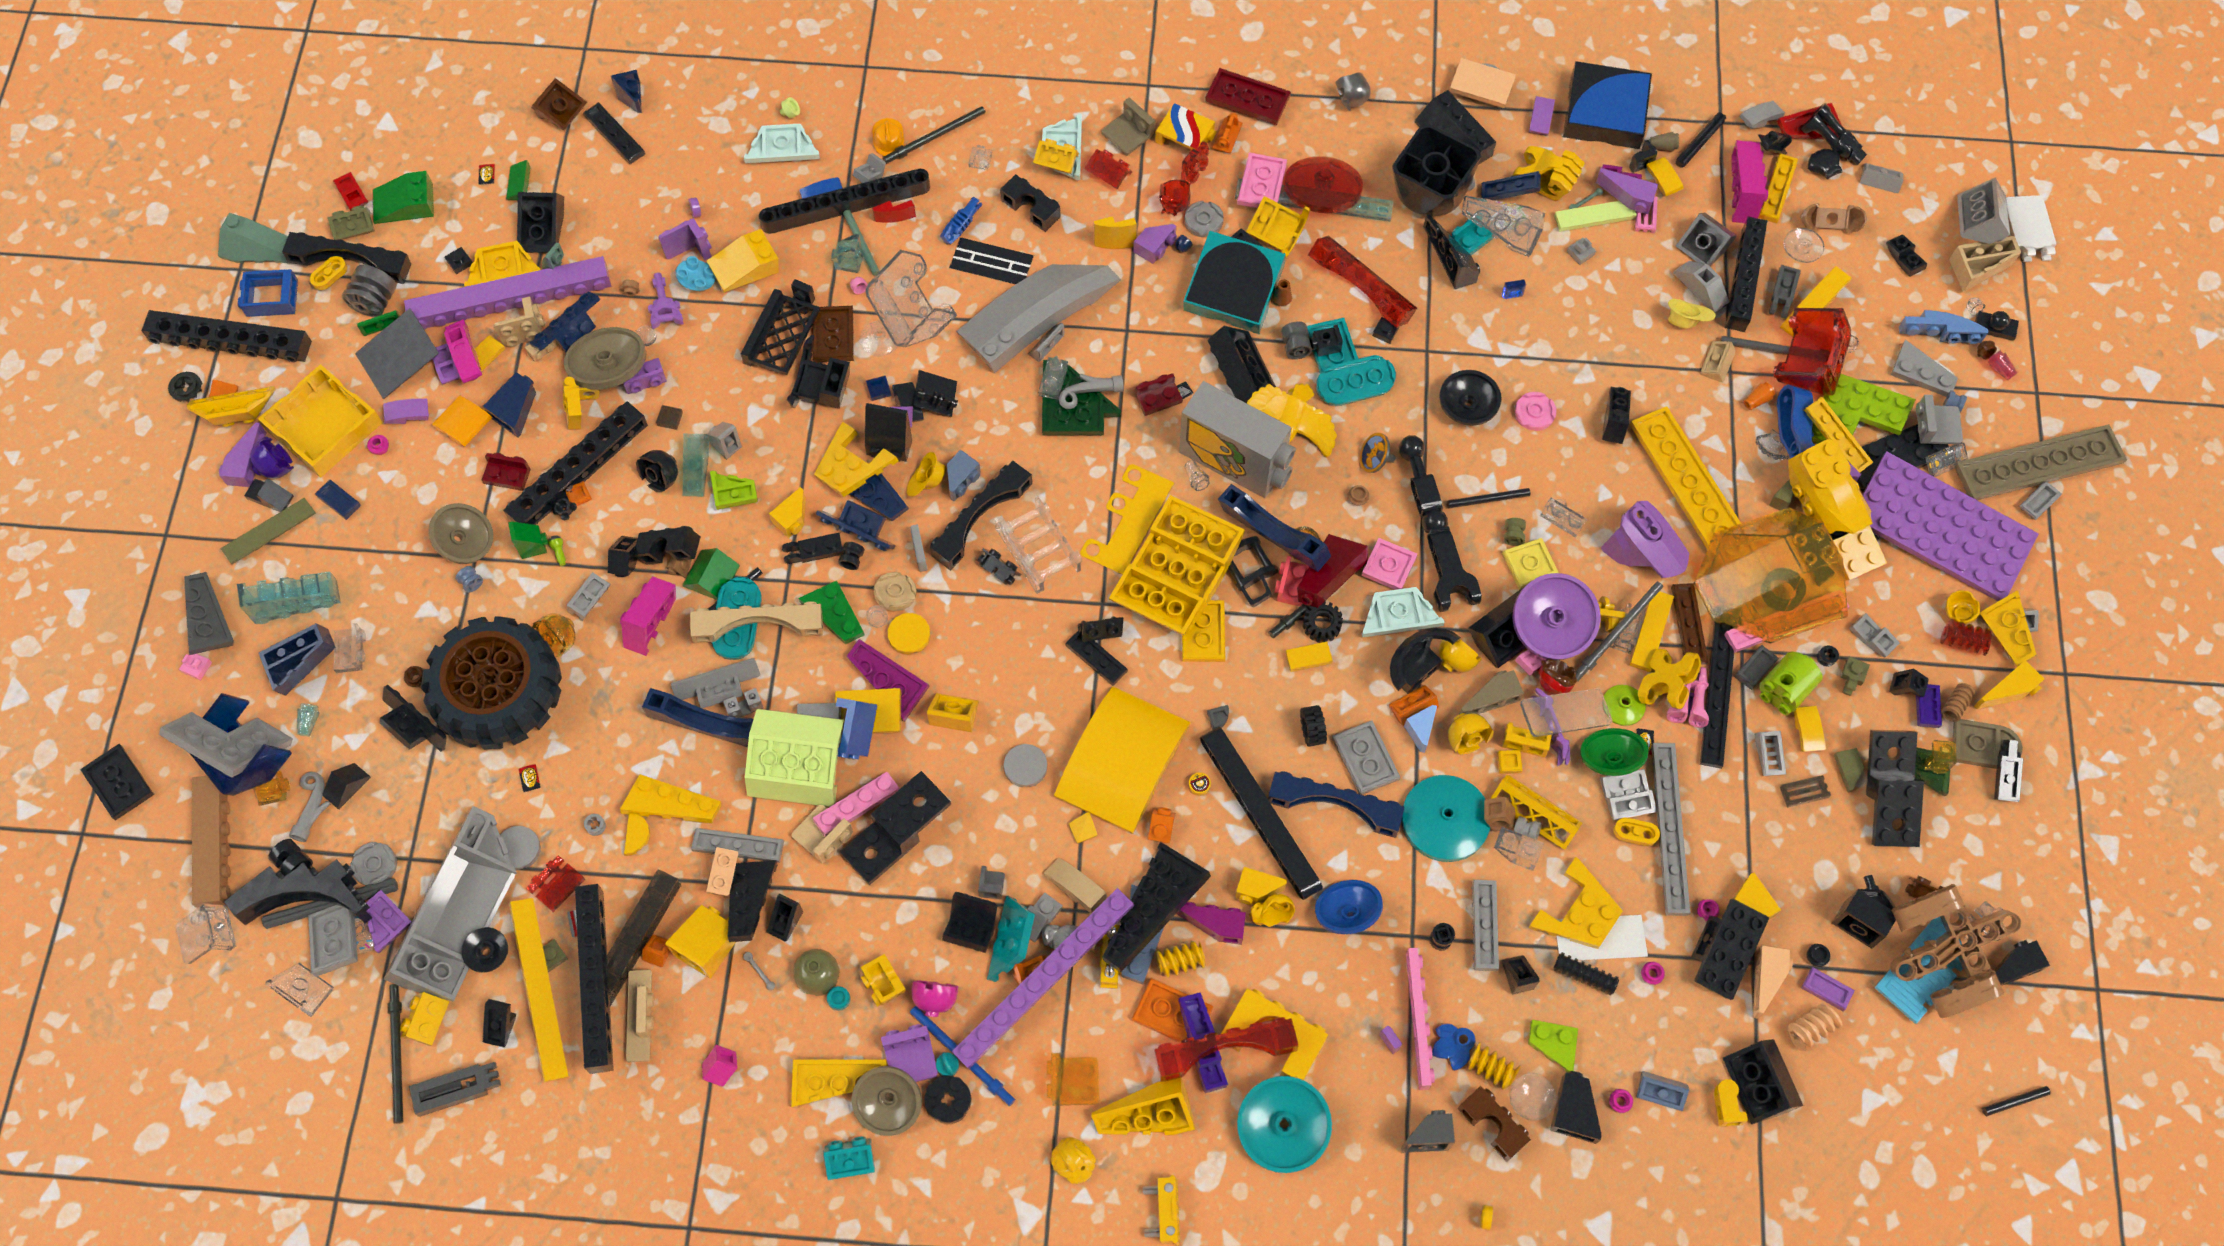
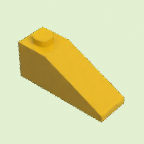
M2025 660L1983 696L1974 707L1981 709L2024 699L2028 694L2032 697L2042 688L2039 684L2045 678Z

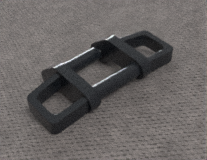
M1257 536L1241 540L1234 557L1245 550L1253 549L1264 567L1243 578L1233 560L1228 568L1237 582L1238 590L1243 592L1251 607H1256L1272 596L1265 578L1272 577L1278 573L1276 565H1272L1262 549L1261 541ZM1262 580L1266 592L1257 599L1252 600L1245 589Z

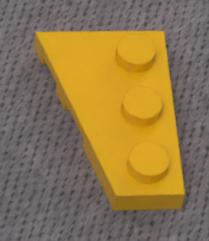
M2018 590L1980 612L1981 618L2016 667L2025 660L2029 661L2037 655Z

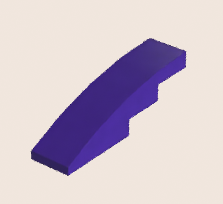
M1201 992L1180 997L1178 1001L1185 1030L1204 1092L1208 1093L1226 1088L1228 1082L1220 1063L1222 1058L1215 1041L1216 1033Z

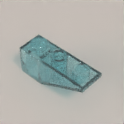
M683 433V496L704 497L709 458V439L707 434Z

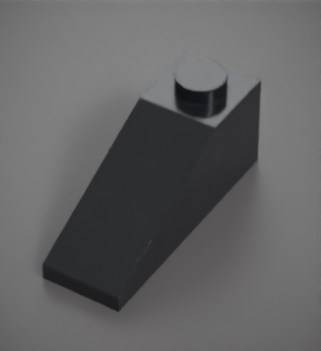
M2024 940L2013 945L2015 949L2005 956L1994 971L2001 986L2038 973L2049 967L2050 964L2037 940L2030 943Z

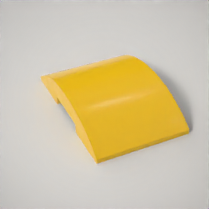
M1170 495L1151 526L1150 534L1133 563H1129L1111 593L1109 600L1185 636L1199 619L1219 587L1239 547L1245 529Z
M1113 686L1098 706L1076 745L1054 793V797L1133 834L1153 797L1155 788L1170 760L1174 757L1191 722Z

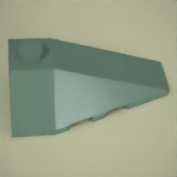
M229 213L220 228L218 256L235 263H244V261L288 263L282 253L288 236L251 219Z

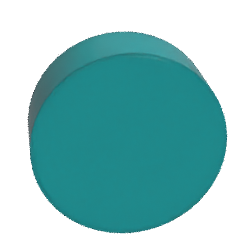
M834 987L827 994V1002L833 1010L842 1011L850 1004V994L844 987Z

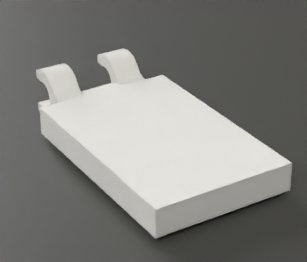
M2043 195L2006 197L2010 236H2015L2021 250L2022 261L2031 262V256H2035L2038 249H2040L2043 261H2051V255L2056 254L2054 248L2056 240Z

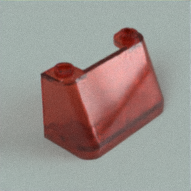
M1795 308L1793 316L1789 318V327L1792 328L1794 335L1786 361L1779 362L1774 367V378L1780 383L1810 390L1818 394L1834 395L1851 340V327L1844 308Z

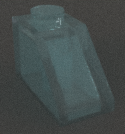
M858 234L839 241L836 249H833L831 260L834 261L836 270L859 273L863 253Z

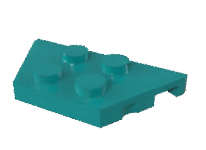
M1010 896L1005 898L1001 920L998 923L996 941L993 945V955L987 980L993 982L999 980L998 975L1002 971L1008 973L1016 964H1019L1026 958L1035 917L1032 911Z

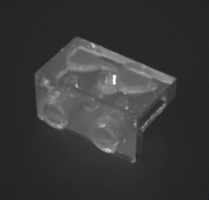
M357 623L352 624V629L334 630V644L336 648L334 649L333 670L336 673L362 670V662H365L366 659L363 650L366 635L365 631Z

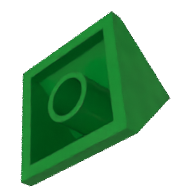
M717 548L701 550L682 586L718 600L720 588L730 579L734 578L740 565Z

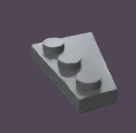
M1907 340L1902 344L1891 376L1947 397L1950 390H1954L1958 380L1955 375Z

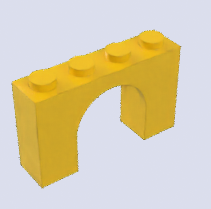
M1247 988L1223 1029L1219 1041L1240 1052L1255 1026L1267 1021L1280 1023L1289 1030L1294 1043L1293 1051L1281 1070L1280 1076H1290L1304 1080L1329 1034L1325 1033L1326 1030L1320 1025H1311L1306 1022L1305 1018L1299 1013L1288 1012L1281 1003L1275 1000L1272 1002L1267 1000L1262 992L1256 989L1251 991Z

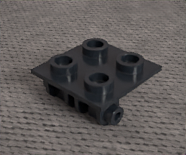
M919 370L913 406L952 417L953 408H956L958 400H955L957 381Z

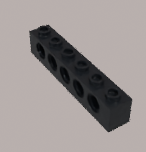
M1748 216L1742 228L1725 328L1745 332L1751 321L1767 220Z

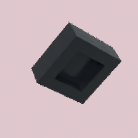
M462 247L444 257L456 274L467 269L473 263Z
M1381 317L1372 336L1391 344L1400 325Z

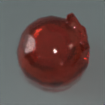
M1176 179L1160 184L1159 201L1163 208L1162 214L1167 213L1176 216L1177 213L1188 208L1191 202L1190 185L1188 182Z

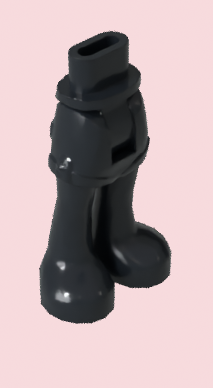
M1826 103L1822 104L1800 129L1804 133L1818 132L1829 143L1833 151L1839 152L1840 156L1847 158L1848 161L1852 160L1856 165L1867 155L1861 149L1863 146L1859 144L1856 137L1850 130H1846L1838 122ZM1826 124L1834 130L1838 137L1826 126Z

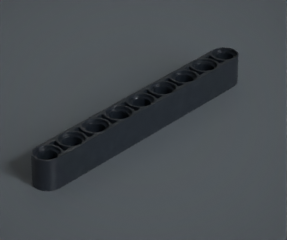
M922 168L764 208L759 213L761 228L765 233L773 234L842 216L846 210H850L853 213L873 208L888 201L892 203L919 196L930 190L929 173Z
M1217 727L1202 735L1200 741L1298 896L1305 900L1322 890L1323 886L1318 876L1223 729Z

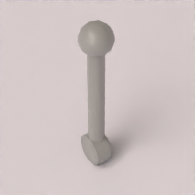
M746 952L743 956L744 960L750 962L766 983V988L773 990L775 983L769 981L753 960L752 953Z

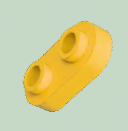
M339 256L329 258L310 275L311 284L317 290L329 288L347 272V264Z
M1621 818L1614 826L1615 836L1624 842L1652 846L1660 837L1658 827L1650 822ZM1621 828L1627 829L1628 833L1624 834ZM1643 833H1648L1650 838H1645Z

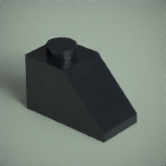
M621 536L608 549V573L615 574L617 577H626L633 572L637 563V558L633 556L637 542L636 537Z

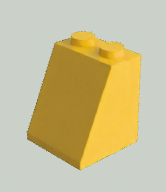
M700 905L667 940L665 945L674 957L711 979L736 942H729L728 940L729 917L724 919L719 916L721 913L714 907L709 906L706 908Z

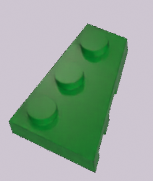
M837 580L798 598L802 605L805 602L821 604L823 623L844 644L865 635Z

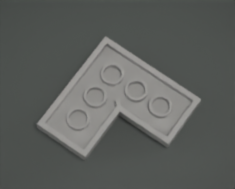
M193 712L162 726L159 735L169 742L181 747L231 778L291 746L293 738L259 718L227 733Z

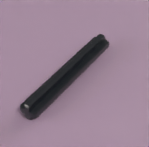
M1721 112L1717 113L1679 155L1675 162L1676 165L1680 168L1685 167L1725 122L1726 115Z

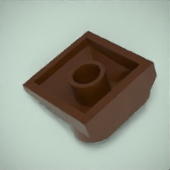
M555 78L534 102L532 109L535 110L539 118L547 119L564 131L584 108L587 101Z

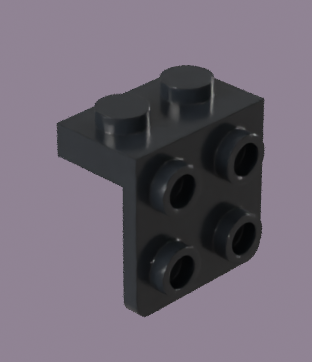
M955 892L952 897L950 920L943 933L942 941L986 953L994 934L997 904L989 900Z

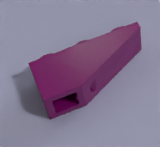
M1187 902L1177 912L1178 916L1218 942L1242 945L1246 912H1241L1238 908L1223 910L1215 905L1200 907L1192 902Z

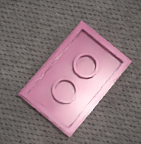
M1249 153L1237 204L1258 208L1264 196L1278 203L1287 160Z

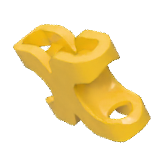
M1657 649L1650 661V667L1654 673L1644 676L1638 690L1640 702L1651 705L1658 696L1668 693L1667 699L1672 708L1682 709L1689 697V690L1684 685L1696 680L1701 667L1699 655L1688 652L1681 661L1671 664L1672 658L1667 649Z

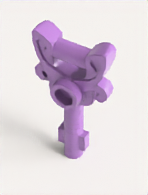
M655 273L652 281L654 288L656 287L658 299L648 306V312L651 314L652 329L660 326L662 322L669 321L682 325L683 317L679 311V301H673L672 298L666 297L664 286H666L665 278L662 277L661 273Z

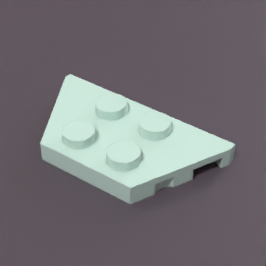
M1077 114L1076 118L1067 122L1064 119L1055 125L1044 127L1042 141H1045L1047 138L1056 141L1057 145L1064 146V144L1075 146L1079 156L1075 159L1072 173L1055 171L1076 180H1080L1082 114Z
M801 124L761 126L758 136L751 143L752 148L744 156L745 163L820 159L819 151L815 149L810 137L806 135Z
M1417 587L1376 592L1372 599L1362 637L1444 626L1445 622L1442 617L1439 618L1434 612L1433 606L1423 598V594Z

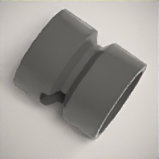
M1296 321L1283 326L1281 333L1286 344L1284 346L1286 356L1289 359L1295 360L1309 356L1312 353V346L1308 338L1307 325L1304 322Z

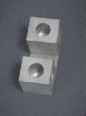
M754 688L744 692L746 699L738 702L736 696L724 700L728 715L740 718L755 712L756 709H763L764 707L757 689Z

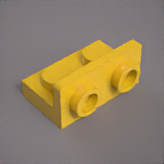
M1046 138L1045 141L1039 140L1033 163L1071 174L1079 152L1075 150L1073 145L1064 144V146L1057 145L1056 141Z

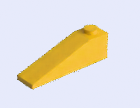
M1181 1076L1158 1081L1091 1113L1098 1134L1127 1135L1129 1132H1143V1135H1151V1132H1165V1135H1176L1195 1130L1188 1093Z

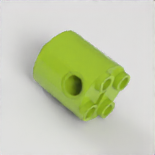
M1788 652L1760 683L1761 693L1759 696L1762 701L1771 703L1783 715L1787 716L1794 712L1823 680L1822 673L1811 657L1799 652Z

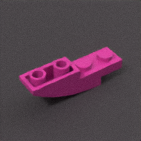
M462 319L445 327V338L462 382L473 381L482 376L477 352L473 348L465 320Z

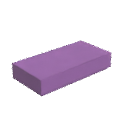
M1814 967L1810 969L1801 987L1803 990L1841 1011L1846 1010L1855 991Z

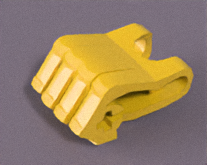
M1528 146L1524 152V158L1530 166L1517 167L1512 176L1539 171L1541 183L1538 193L1551 200L1558 201L1571 191L1582 172L1581 169L1585 162L1576 153L1568 150L1563 152L1562 157H1558L1551 150Z

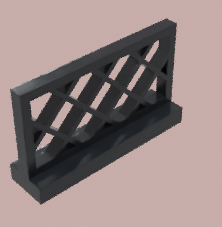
M774 288L741 352L743 363L748 366L754 364L787 375L820 311V307L785 296L781 290ZM785 303L792 304L795 309L785 313L782 308ZM804 310L813 311L811 316L803 319L800 314ZM797 313L800 320L789 324L786 317ZM784 318L787 325L776 329L774 326L775 322ZM803 325L804 330L794 335L791 328ZM789 330L792 336L780 340L778 333ZM776 335L778 341L767 345L766 339ZM794 341L796 344L794 349L785 351L783 345ZM781 346L783 353L772 357L770 350ZM766 351L770 357L765 360L757 359L760 353ZM786 357L787 363L784 368L775 364L774 361Z

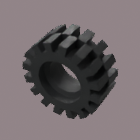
M1325 601L1318 608L1309 606V609L1306 610L1303 629H1306V635L1310 634L1311 640L1317 638L1316 642L1320 643V640L1328 642V639L1332 641L1335 636L1339 635L1343 623L1341 611L1338 612L1339 608L1337 606L1333 608V603L1329 602V605H1325ZM1318 616H1326L1330 619L1331 625L1328 628H1320L1315 624V619Z
M1315 705L1301 708V728L1307 746L1326 744L1327 732L1321 707Z

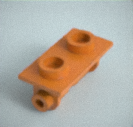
M1232 112L1227 118L1224 117L1213 149L1231 154L1243 122L1238 121L1236 113Z

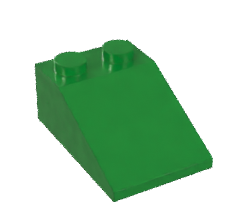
M427 171L406 173L373 189L374 224L434 217L433 184Z

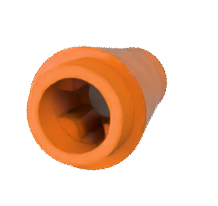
M1768 382L1760 383L1743 401L1744 405L1749 410H1752L1773 400L1776 392Z

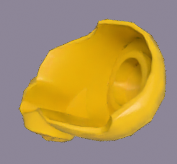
M1273 894L1263 904L1261 902L1254 904L1250 909L1249 917L1257 925L1271 927L1280 922L1288 923L1296 910L1290 897L1284 894Z

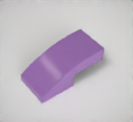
M1536 96L1529 133L1548 136L1555 103L1554 99Z
M448 344L436 347L439 354L432 360L441 384L444 385L460 379Z
M405 399L384 403V424H406V420H428L427 399Z

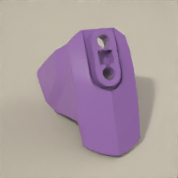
M1638 501L1622 515L1620 528L1601 547V550L1617 563L1626 566H1650L1661 578H1669L1685 572L1689 561V552L1662 514L1648 501Z

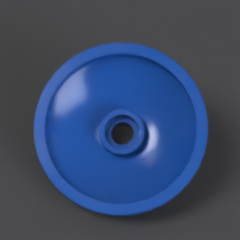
M1346 880L1331 885L1321 893L1315 905V913L1320 925L1336 934H1354L1371 927L1379 919L1383 910V900L1378 889L1372 884L1361 880Z

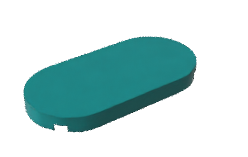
M1378 355L1367 356L1326 367L1317 378L1316 391L1321 400L1326 404L1342 406L1386 394L1393 387L1396 371L1393 364Z
M732 578L720 588L716 610L720 607H729L730 609H739L740 606L761 607V592L755 582L749 578ZM758 623L745 624L725 633L718 640L712 642L714 650L719 656L727 660L744 658L754 647Z

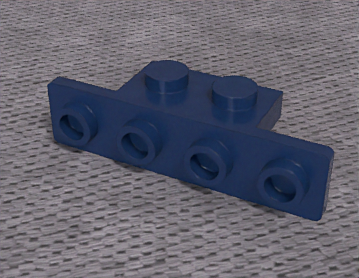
M590 291L581 295L577 302L566 308L562 315L551 321L549 326L542 332L535 335L534 339L530 341L531 346L542 351L555 340L562 351L567 352L576 340L596 328L586 312L600 301L599 296Z
M847 500L840 518L825 511L817 510L816 515L821 517L820 520L829 525L835 523L839 525V530L848 534L852 531L858 534L856 538L864 542L873 541L876 543L875 547L883 551L894 549L896 546L878 537L886 517L850 500Z

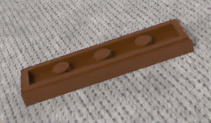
M1694 583L1673 584L1671 589L1674 596L1673 600L1683 656L1688 652L1697 653L1701 664H1707L1708 657Z

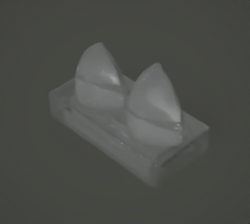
M1058 356L1048 357L1038 391L1039 396L1059 400L1068 369V361L1061 360Z
M1552 497L1548 500L1540 515L1575 538L1587 520L1583 517L1582 512H1575L1568 508L1565 499L1555 500Z

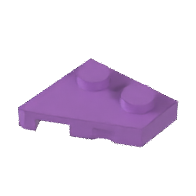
M382 890L366 902L370 906V909L367 911L372 916V919L368 921V927L374 942V949L378 954L404 932L412 922Z

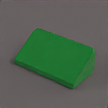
M528 160L510 167L506 200H518V192H528L531 169Z
M395 310L357 323V326L362 335L367 336L384 330L400 317V314Z

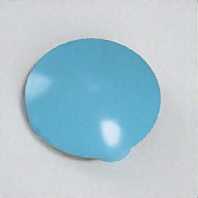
M695 256L688 257L687 260L681 262L676 268L677 280L687 289L703 291L709 289L715 283L716 278L708 264L698 260Z

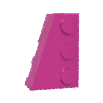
M652 576L649 582L643 585L639 596L632 600L630 608L620 618L623 648L647 656L649 652L647 645L651 637L656 639L658 632L655 630L660 620L665 621L676 600L675 584Z

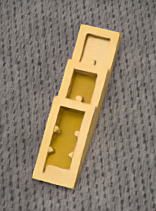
M1835 266L1797 306L1780 328L1794 339H1797L1821 315L1822 311L1836 298L1837 294L1851 281L1852 277Z

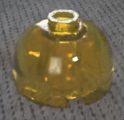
M551 613L533 623L532 628L536 629L541 637L548 642L552 651L557 654L556 657L564 655L573 647L576 634L574 623L569 618Z

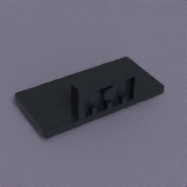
M1730 899L1722 919L1709 916L1691 956L1702 961L1694 981L1729 1000H1733L1769 917L1735 899Z

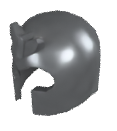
M1357 72L1352 75L1343 76L1335 82L1339 95L1342 96V103L1348 111H1351L1350 107L1363 105L1370 97V86L1362 73Z

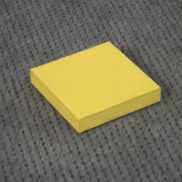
M1542 538L1504 550L1502 553L1519 590L1542 575L1559 573Z

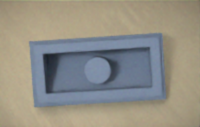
M1642 1071L1636 1097L1683 1111L1689 1087L1685 1083Z

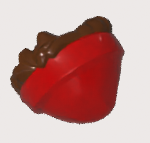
M1546 659L1541 661L1542 666L1539 669V680L1544 692L1549 696L1569 693L1577 682L1574 668L1569 667L1567 663L1560 660Z

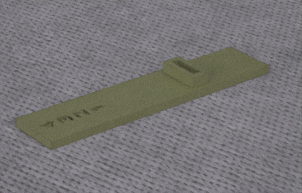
M303 498L220 549L230 563L234 564L313 516L316 512L307 500Z

